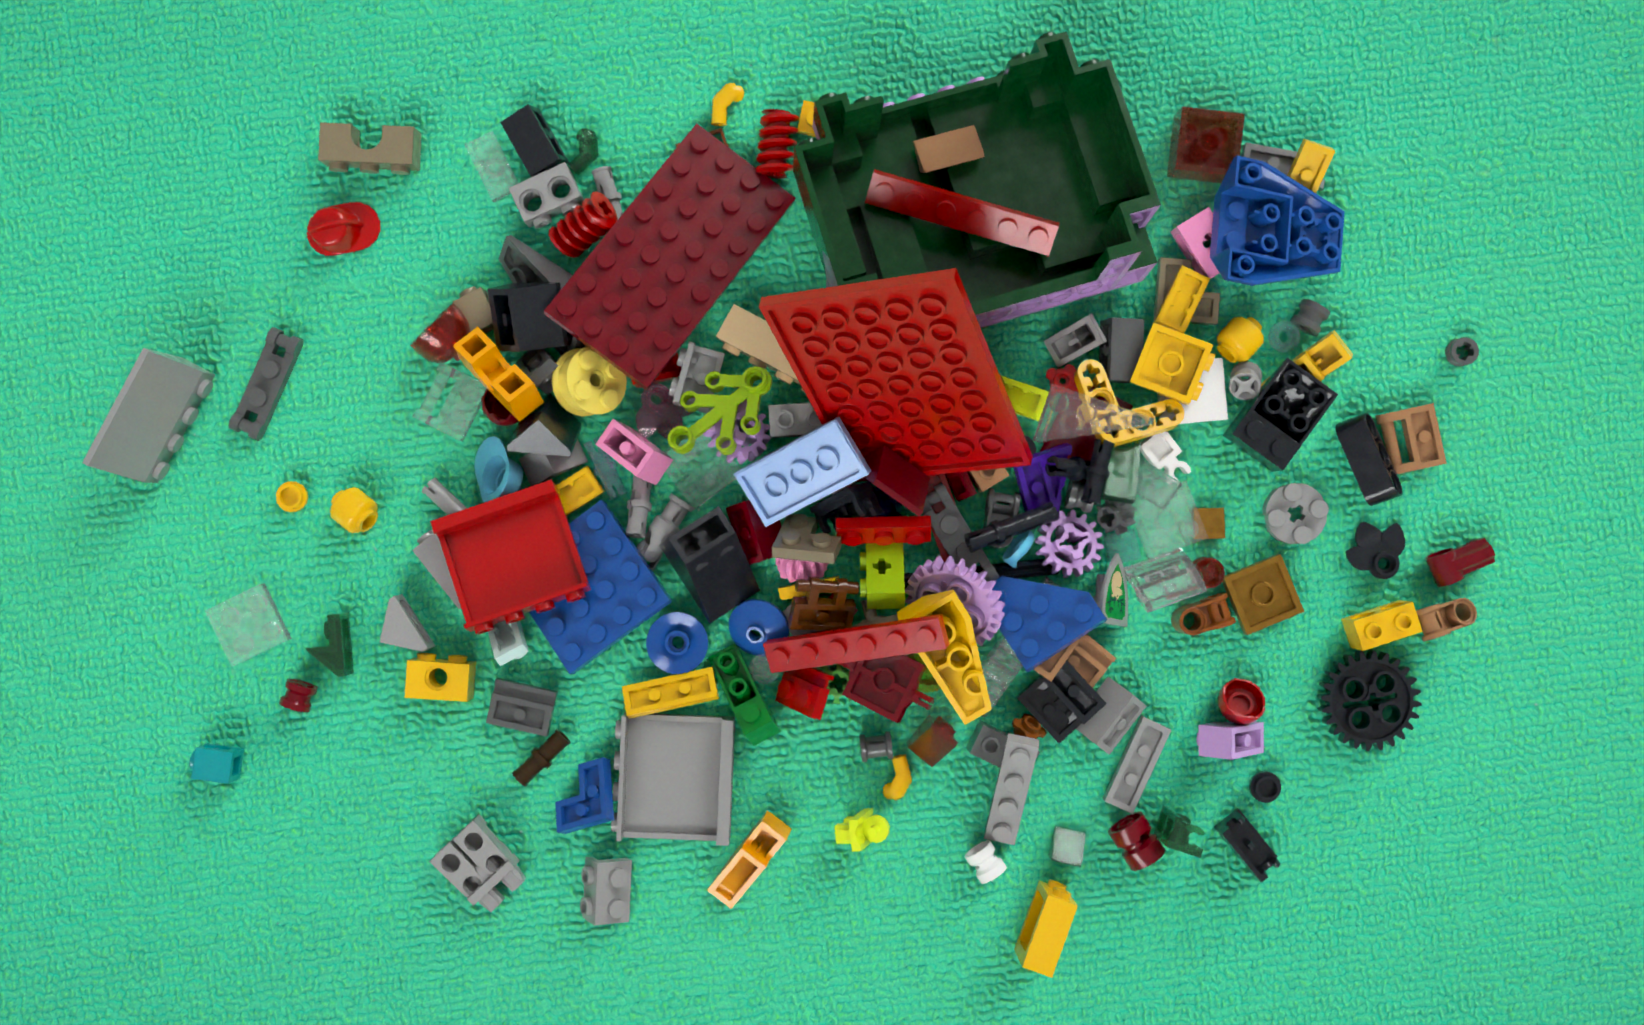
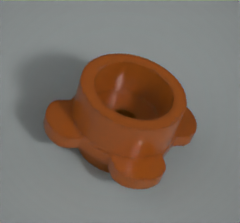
M1024 714L1022 718H1015L1012 721L1015 735L1037 739L1038 737L1044 738L1047 734L1045 728L1041 727L1039 721L1030 714Z

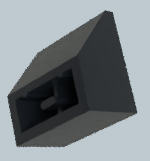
M560 282L510 283L487 289L495 342L499 351L521 352L569 345L567 331L544 315L546 307L561 290Z

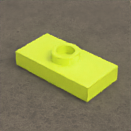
M1002 376L1015 414L1040 422L1051 393Z

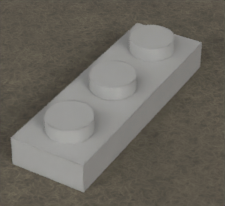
M1141 715L1102 798L1105 802L1133 814L1171 733L1170 728Z

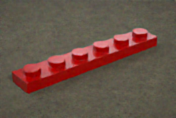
M875 169L865 203L1047 256L1050 255L1059 228V222Z
M942 614L770 639L763 644L770 671L771 673L942 650L947 649L950 644Z

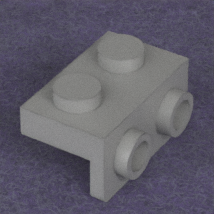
M689 342L687 349L681 347L677 366L682 367L679 379L673 377L669 390V396L674 397L673 405L683 407L680 403V398L686 391H694L696 394H714L705 385V377L712 371L720 373L725 353L696 346L693 342ZM714 379L711 385H716L718 379ZM695 398L689 399L686 405L693 404ZM700 407L697 411L707 414L710 408Z
M594 857L585 858V866L581 872L584 884V897L580 901V911L585 920L593 925L629 922L631 859L598 860Z

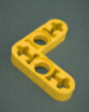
M1093 359L1085 360L1075 371L1074 380L1095 436L1097 439L1102 440L1101 444L1106 440L1114 443V447L1167 432L1176 428L1184 419V408L1179 402L1172 399L1121 412L1101 363ZM1086 369H1088L1089 373L1096 374L1093 384L1090 377L1083 376ZM1094 385L1095 389L1089 392V390ZM1096 396L1104 397L1108 402V409L1102 411L1096 409L1092 402L1093 398ZM1165 410L1168 413L1173 412L1175 414L1172 420L1169 417L1161 418L1157 422L1155 420V417L1161 416ZM1110 414H1112V416L1109 418L1108 423H1107V420H1106L1105 417H1107V416H1109ZM1141 416L1146 419L1147 429L1143 431L1137 430L1132 424L1133 417ZM1108 424L1111 430L1117 429L1118 431L1114 438L1111 434L1104 432L1108 428Z

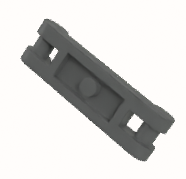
M272 327L269 330L266 344L240 404L229 421V429L236 432L242 430L248 433L250 438L257 441L262 439L302 350L303 339L296 336H286L284 331L276 327ZM279 346L286 349L284 357L276 354ZM251 412L258 414L255 422L247 420Z
M940 482L933 487L934 490L926 495L923 514L924 516H931V527L947 554L952 556L955 564H958L963 558L965 560V567L968 568L974 563H979L983 570L978 574L986 571L987 575L984 579L987 582L999 579L997 571L982 548L973 553L969 551L970 547H967L964 534L972 531L947 489ZM941 501L945 509L935 514L931 506Z

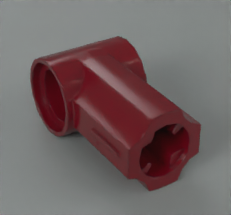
M1478 538L1454 549L1448 548L1428 555L1425 559L1437 587H1443L1461 581L1465 578V574L1494 563L1495 553L1485 538Z

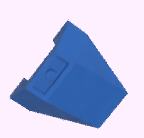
M1237 155L1233 158L1214 198L1210 258L1224 280L1250 286L1338 273L1341 270L1345 211L1268 163Z

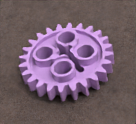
M937 556L934 562L929 559L926 560L923 566L919 565L908 580L909 585L905 589V593L909 595L905 600L907 604H911L925 595L954 590L971 616L976 643L980 646L983 645L985 640L990 641L993 635L1000 628L1001 621L1005 616V613L1002 612L1005 602L999 601L1002 592L992 590L996 582H987L984 579L987 575L986 571L980 574L975 572V563L970 568L965 567V560L963 558L958 564H955L952 556H949L945 563L940 556Z

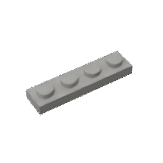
M1008 733L984 839L1015 845L1039 749V739Z

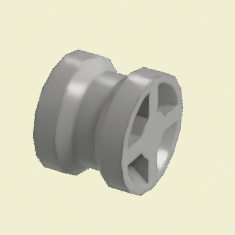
M1246 361L1239 362L1233 367L1229 389L1234 397L1240 400H1249L1259 394L1262 380V371L1259 366L1253 362Z

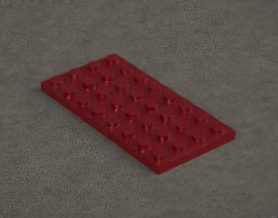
M696 123L546 307L544 315L647 391L793 205L796 198L766 175L757 174L753 165Z

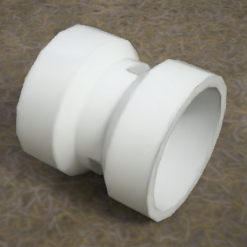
M990 840L977 844L964 856L969 865L976 866V876L981 884L994 880L1007 869L1002 858H997L994 855L995 847Z

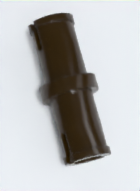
M556 729L539 748L535 747L531 750L532 755L512 772L513 776L520 784L526 787L544 768L548 769L552 765L551 761L571 743L563 732Z

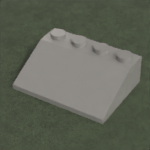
M143 348L82 463L144 483H158L168 473L170 468L168 463L173 453H176L183 445V435L187 427L196 420L199 413L197 408L202 399L206 398L213 388L212 380L215 374L183 357Z

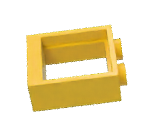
M1039 880L1014 950L1023 968L1052 978L1078 905L1072 898V894L1066 890V885L1055 880H1049L1048 883Z

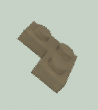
M1163 257L1158 259L1153 321L1161 308L1179 267L1183 265L1191 269L1192 260ZM1204 292L1190 324H1218L1220 293Z
M804 514L788 515L772 546V558L834 564L841 549V536H830L827 533L815 534L818 529L816 517H807Z

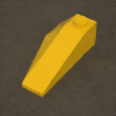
M954 590L925 595L897 611L898 620L942 614L950 645L947 649L918 654L964 725L992 710L971 616Z

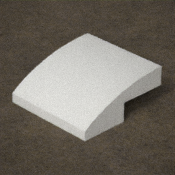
M1214 358L1209 372L1203 370L1199 382L1204 385L1198 400H1191L1189 405L1180 403L1185 413L1184 419L1180 424L1228 420L1223 358ZM1157 393L1158 402L1169 399ZM1165 410L1164 413L1161 416H1159V419L1169 417L1170 420H1172L1175 414L1173 412L1168 413L1167 410Z

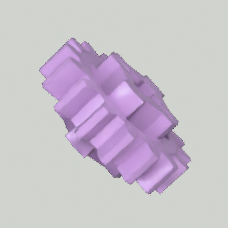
M747 399L738 405L733 434L737 447L734 453L727 455L728 463H731L734 458H737L739 464H743L747 459L750 462L754 461L766 450L767 447L765 445L771 439L766 434L770 429V425L763 424L762 422L766 417L765 414L758 415V419L761 422V430L756 435H747L741 428L740 421L746 415ZM722 419L703 433L705 437H711L712 439L708 444L709 448L716 446L715 442L717 437L720 436ZM750 421L746 428H752L755 425V421ZM725 441L722 444V448H727L731 441ZM718 450L716 456L720 457L722 454Z
M1061 510L1058 512L1057 521L1038 528L1039 533L1043 536L1035 539V543L1042 545V548L1036 552V555L1045 556L1046 559L1042 565L1044 567L1051 564L1053 566L1052 574L1062 570L1063 578H1067L1073 571L1075 577H1079L1083 574V570L1089 572L1094 568L1092 562L1100 561L1101 557L1096 552L1102 550L1104 545L1097 543V539L1103 535L1102 532L1094 533L1093 528L1097 524L1095 521L1090 524L1085 522L1087 514L1084 513L1077 518L1075 510L1068 512L1067 516ZM1056 528V538L1053 542H1051V535L1054 529ZM1065 540L1068 543L1079 542L1074 547H1072L1071 545L1066 546V544L1060 546L1063 542H1065ZM1088 545L1086 556L1082 560L1084 556L1083 549Z

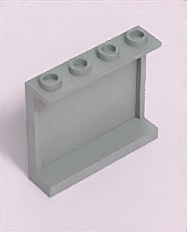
M625 712L621 716V720L616 721L615 738L620 739V751H615L614 770H619V782H614L613 801H618L617 813H614V820L611 822L612 832H617L616 841H621L623 837L716 841V845L729 846L731 838L735 717L654 713L628 719Z

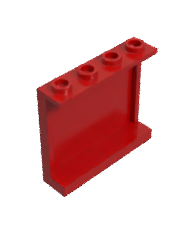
M552 479L430 521L433 533L439 538L466 624H463L464 628L470 632L475 631L476 635L493 630V624L504 620L506 624L520 621L525 618L524 613L536 610L537 613L549 611L555 608L554 603L566 599L569 603L585 597L584 592L591 590L558 489Z

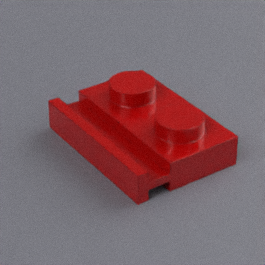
M815 667L788 672L784 671L775 701L810 718L821 720L830 692L827 686L829 680L833 681L834 676Z

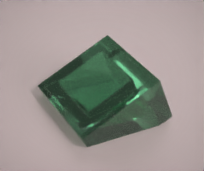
M1055 826L1048 853L1049 858L1053 861L1081 867L1086 833Z

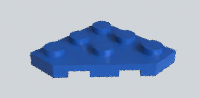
M1005 576L995 580L996 584L992 588L993 591L1002 592L999 601L1005 602V606L1002 609L1005 616L1001 621L1002 624L999 629L1027 672H1030L1107 621V618L1091 594L1086 591Z

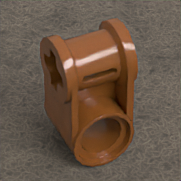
M1227 592L1213 594L1200 599V601L1177 608L1171 617L1173 628L1179 633L1198 635L1236 623L1235 617H1231L1226 598H1228ZM1190 612L1194 616V624L1187 629L1183 624V619Z

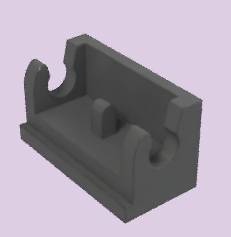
M1111 317L1101 320L1100 329L1107 341L1099 346V363L1104 367L1109 382L1130 383L1143 349L1144 319Z

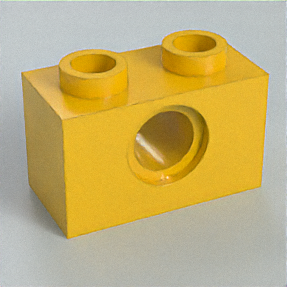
M417 653V658L407 660L404 698L470 701L474 698L476 661H467V656L448 655V660L436 659V654ZM437 668L446 672L447 681L445 684H440L436 681L435 671Z

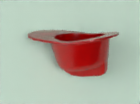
M349 202L324 207L310 218L307 226V238L311 247L316 252L325 256H337L368 248L377 240L380 233V220L377 213L370 206L361 202Z

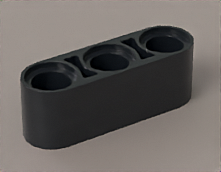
M1363 413L1336 424L1338 439L1366 502L1373 506L1402 496L1403 491L1400 480L1372 417L1368 413Z

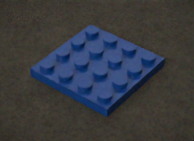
M603 500L597 502L569 523L591 590L584 592L585 597L580 600L568 603L564 599L554 603L555 608L549 611L537 613L536 610L529 612L569 674H575L672 602L660 581L630 537L625 534L626 531Z

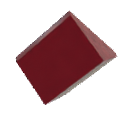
M885 444L865 455L864 459L871 469V472L865 478L920 517L924 510L930 477Z

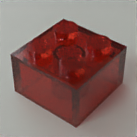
M1182 106L1174 115L1167 177L1222 183L1233 158L1237 155L1240 156L1245 114Z

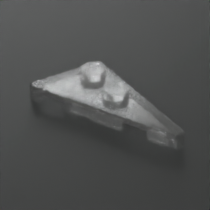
M1051 384L1033 441L1043 443L1050 440L1142 428L1153 424L1155 418L1056 384Z

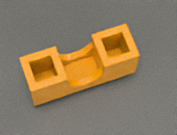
M478 326L453 345L464 366L519 422L544 403L534 382L516 364L511 366L502 356L496 344Z

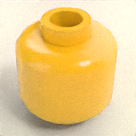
M1244 317L1232 318L1217 335L1218 352L1232 363L1248 361L1264 343L1261 324L1252 317L1247 319Z
M352 487L341 490L331 500V518L349 533L366 532L375 525L378 519L377 503L359 488Z

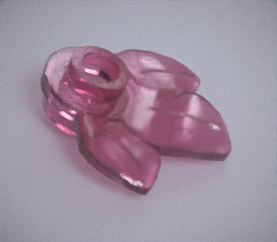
M654 383L647 391L644 389L642 392L641 402L643 406L636 414V424L639 433L644 438L650 437L657 431L667 439L669 432L673 428L683 426L682 417L688 416L693 412L686 411L684 407L673 405L674 397L669 396V389L662 384ZM651 396H659L661 404H654Z

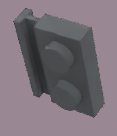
M497 678L486 723L548 736L558 691Z

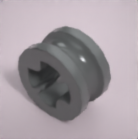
M1463 337L1453 340L1445 349V356L1448 362L1454 366L1471 364L1479 355L1477 343L1470 338ZM1464 345L1465 348L1463 350H1468V355L1459 359L1460 354H1456V348Z

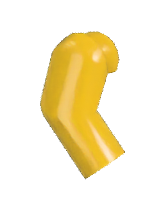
M727 83L713 97L711 125L720 127L727 125V107L733 101L737 103L744 98V89L740 85Z
M906 754L894 756L892 759L895 777L891 783H887L883 787V794L889 800L903 798L912 782Z

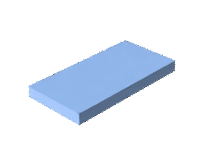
M838 416L737 470L734 476L765 527L869 475L871 469Z

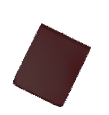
M967 472L945 474L958 502L977 494Z

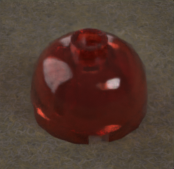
M452 303L410 346L427 361L445 363L454 358L458 362L460 357L453 345L470 332L468 320L462 311Z

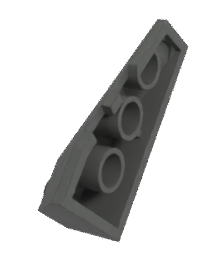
M512 235L506 236L498 259L513 283L560 282L562 289L573 276ZM567 332L569 345L554 348L562 356L569 350L583 348L586 345Z

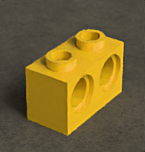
M1397 600L1341 619L1350 648L1361 651L1423 632L1414 603L1410 601Z

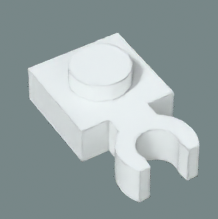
M1168 432L1147 437L1136 446L1155 471H1159L1164 467L1165 478L1171 484L1179 482L1174 475L1177 467L1184 474L1191 472L1186 462L1178 461L1176 458L1182 450Z

